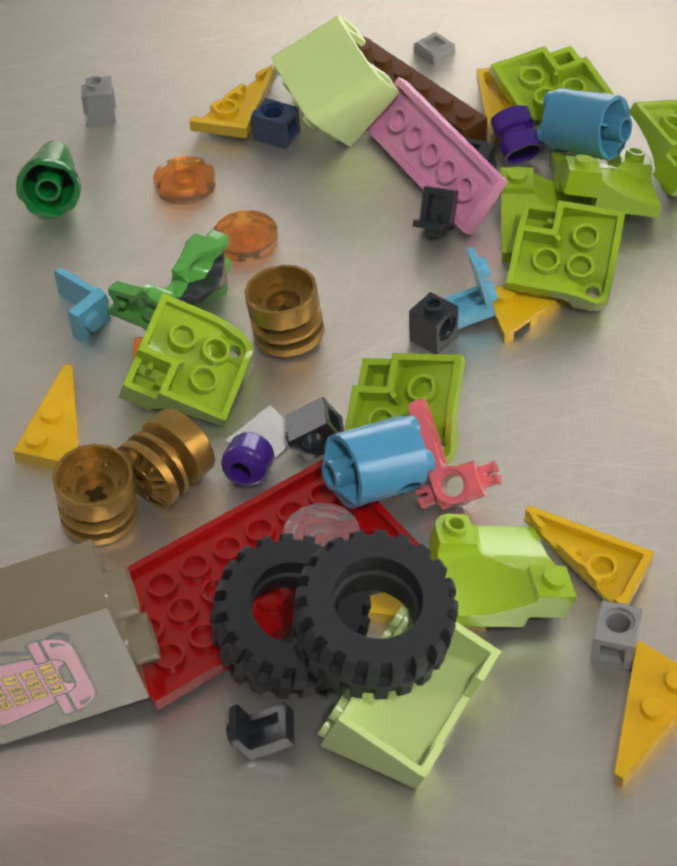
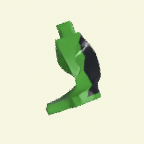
M210 230L206 236L194 233L185 242L184 249L171 270V284L165 288H156L150 284L138 287L116 281L108 288L109 296L113 301V304L107 309L108 314L139 326L146 331L162 293L199 309L227 295V275L232 270L231 261L224 254L225 249L229 246L228 236L215 230Z

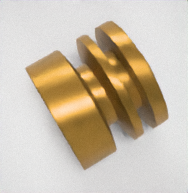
M282 264L272 266L256 273L247 282L244 290L255 344L262 352L275 357H292L313 349L322 340L325 328L315 277L307 269L297 265Z
M169 408L159 411L142 426L141 432L134 433L126 442L116 448L122 451L131 462L135 493L154 507L163 509L175 503L179 496L187 492L188 486L198 482L214 467L215 463L213 448L197 424L181 412Z
M95 443L78 446L65 453L56 463L52 475L61 526L70 538L79 543L92 539L94 546L114 543L126 536L134 527L138 516L134 476L129 459L122 451L110 445Z

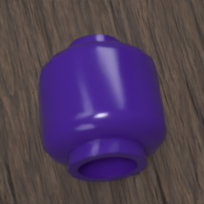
M254 432L240 433L231 440L222 455V471L234 484L242 487L255 486L262 482L273 465L275 456L273 447L267 439Z

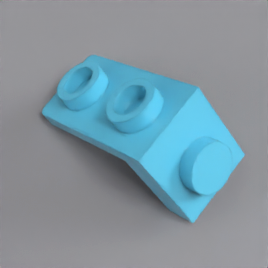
M473 247L466 250L477 286L445 297V300L458 306V329L496 316L492 302L498 300L491 280L486 281V278L491 276V272L485 257L478 258Z
M58 268L54 271L58 293L61 297L75 304L74 307L68 310L72 335L83 342L111 319L107 310L109 308L108 297L100 288H95L82 281L77 275Z

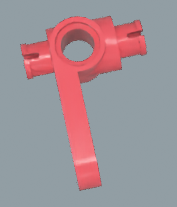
M424 398L409 403L410 415L415 416L419 421L420 435L422 436L425 448L432 452L435 459L434 471L428 472L431 482L415 489L416 495L423 497L418 499L423 510L439 504L442 510L455 506H464L473 500L487 496L486 488L502 484L501 475L495 473L499 472L495 460L482 466H478L475 460L457 466H448L428 403ZM460 476L464 484L463 490L459 495L451 497L447 491V484L451 478Z

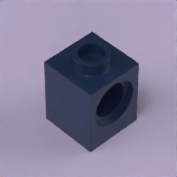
M266 98L251 114L250 124L253 127L255 141L287 149L301 132L299 109L296 106Z

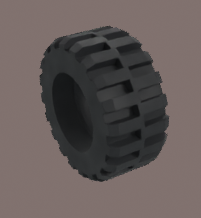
M374 529L373 535H365L364 530L353 531L349 533V539L343 540L342 536H338L328 541L326 551L323 548L318 549L310 557L309 565L303 567L295 592L292 619L293 637L297 638L296 649L302 659L309 658L308 669L316 677L324 674L327 677L326 685L339 691L341 686L350 689L349 696L362 699L363 693H373L374 700L387 699L391 691H395L399 697L410 693L414 682L417 686H422L431 679L433 670H439L445 660L454 634L459 602L455 599L457 590L453 579L450 577L445 578L448 569L440 559L437 558L433 561L430 558L432 551L422 543L416 547L410 543L411 537L400 533L397 538L387 536V530ZM363 590L380 591L399 600L409 611L414 624L404 633L391 638H370L360 635L347 627L339 618L335 605L342 598L354 592Z
M280 533L278 541H272L270 536L260 538L256 542L255 549L246 545L237 553L236 561L228 562L223 570L221 580L218 581L210 617V623L213 624L211 631L213 645L220 646L218 656L224 666L234 665L233 676L241 683L247 678L255 682L252 690L264 694L266 688L276 690V697L288 698L291 691H297L298 696L301 698L311 696L317 686L322 691L329 688L326 685L327 677L324 674L316 677L308 669L309 658L302 659L300 657L296 644L281 642L269 636L258 625L252 612L254 600L261 594L277 588L296 589L298 587L299 576L303 567L309 565L310 557L318 549L323 548L325 551L327 549V543L324 547L314 543L316 537L304 534L302 540L293 539V533ZM363 590L342 598L335 605V610L347 627L360 635L366 636L371 620L368 617L371 601L369 595L363 594Z

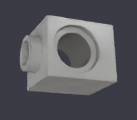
M602 600L593 635L590 663L631 671L640 633L642 608L632 607L625 603H612Z

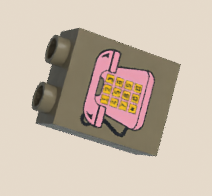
M91 539L0 568V745L149 698L142 665L160 660L161 654L147 612L141 613L137 593L126 565L106 571Z

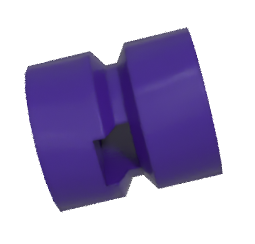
M511 106L499 111L491 118L490 123L495 137L501 139L499 148L506 164H521L532 160L542 152L543 145L537 138V130L533 129L535 124L528 106Z

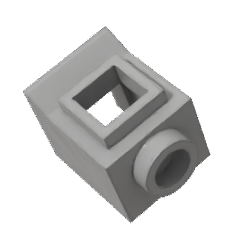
M91 76L85 78V85H81V99L84 115H86V126L116 124L114 111L116 109L111 76Z

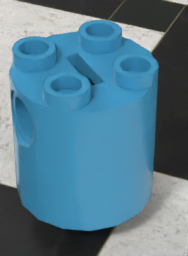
M558 88L555 92L548 91L544 96L543 105L545 110L542 123L537 130V138L539 142L545 143L548 149L553 152H572L576 155L584 154L604 160L615 159L621 153L632 132L630 108L624 97L592 91H572L568 88Z
M399 415L336 433L327 438L324 447L322 476L327 487L334 491L336 497L344 506L353 509L424 486L428 479V472H432L435 469V459L432 452L425 448L417 418L413 415L406 417Z

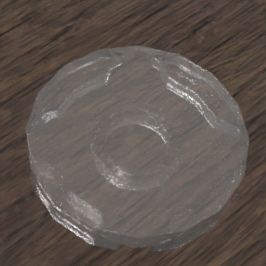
M316 503L302 507L293 513L285 523L283 533H293V539L302 540L304 534L316 537L314 543L324 547L328 541L338 536H342L343 540L349 539V533L360 530L355 516L345 508L329 503Z

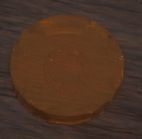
M195 156L174 157L167 161L168 165L162 168L160 165L153 175L155 193L161 200L171 204L186 205L197 203L207 198L214 191L217 184L214 167L211 164H205L204 159Z
M241 210L230 213L221 218L213 229L228 236L229 246L225 249L224 254L228 259L237 262H246L245 258L254 257V260L261 259L271 253L278 244V227L274 219L265 213L254 210Z

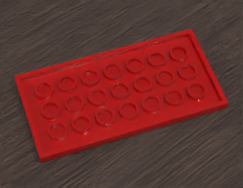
M322 459L129 565L127 568L137 593L141 613L147 612L161 654L160 660L142 665L149 698L147 699L158 711L234 666L233 664L224 666L218 656L220 646L213 645L211 637L213 624L210 623L217 584L221 580L223 570L229 561H236L237 553L246 545L255 549L256 542L260 538L270 536L272 541H278L280 533H293V539L302 540L304 534L316 537L314 543L324 547L328 541L338 536H342L343 540L349 539L350 532L364 530L365 535H373L374 529L387 530V536L396 538L399 533L411 537L410 543L416 547L419 543L379 501L353 509L344 506L336 497L334 491L330 490L324 482ZM272 589L254 600L252 612L256 622L264 632L276 640L292 632L296 589Z

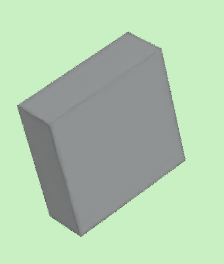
M434 32L414 43V53L434 65L454 54L455 44Z

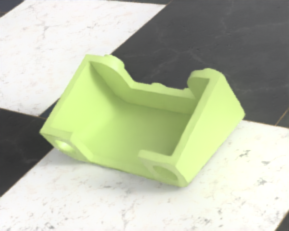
M337 15L275 54L271 59L274 63L272 65L273 70L284 80L282 85L294 97L292 102L304 113L302 117L304 122L313 130L318 128L323 130L325 135L333 142L338 143L341 141L351 147L400 92L390 77L369 63L356 43L361 46L366 43L357 27L342 16Z
M401 606L380 639L400 635L413 626V619L405 606ZM456 621V627L445 660L439 670H433L430 680L422 686H417L414 682L411 692L400 697L396 695L395 691H391L388 694V698L382 700H374L373 693H363L362 699L349 696L350 689H347L317 734L324 739L320 747L416 789L432 768L445 746L442 743L470 697L483 683L501 651Z

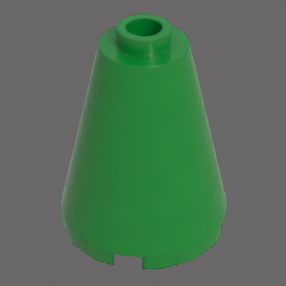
M59 141L45 143L20 170L16 180V194L19 200H22L28 211L44 218H57L62 216V213L70 209L72 210L76 206L81 193L80 180L70 150L64 143Z

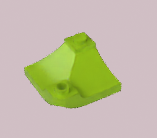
M546 46L490 64V74L512 106H528L535 124L533 128L535 130H538L542 123L545 110L543 100L548 91L555 92L558 88H568L572 91L614 94L588 57L580 58L572 46L549 52Z
M677 100L634 102L630 108V115L638 124L650 148L656 169L653 176L661 184L664 192L671 197L677 196Z
M628 147L623 149L612 160L593 158L584 154L572 155L551 152L549 166L557 192L590 197L592 206L624 211L626 212L625 214L659 217L661 203L652 183L653 164L643 149Z
M533 167L501 168L500 174L508 181L500 193L502 263H510L524 201L557 207L558 200L592 206L590 197L557 192L555 182L535 174Z
M558 200L557 207L524 201L505 289L562 299L569 302L572 308L598 311L604 308L609 301L626 212ZM588 293H594V294H596L598 297H597V298H592V297H590V296H587V294H588Z
M162 293L118 398L149 411H152V408L175 409L182 414L223 427L253 354L252 344L243 331L230 322ZM230 351L236 353L238 357L229 356Z
M392 353L391 359L363 358L358 385H352L344 431L399 415L404 417L410 416L409 403L424 398L431 410L441 445L444 447V455L447 464H449L454 459L458 446L457 415L466 363L465 358L462 354Z
M444 514L437 518L430 534L429 547L432 551L430 557L433 561L437 558L440 559L448 569L445 578L450 577L454 581L457 590L455 599L459 602L456 620L464 627H524L529 617H567L577 598L566 566H556L542 546L535 527L471 524L468 514Z

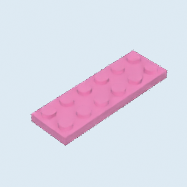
M398 77L394 85L400 92L399 95L368 127L367 131L422 189H424V186H434L458 190L454 223L463 233L473 236L508 181L407 80Z

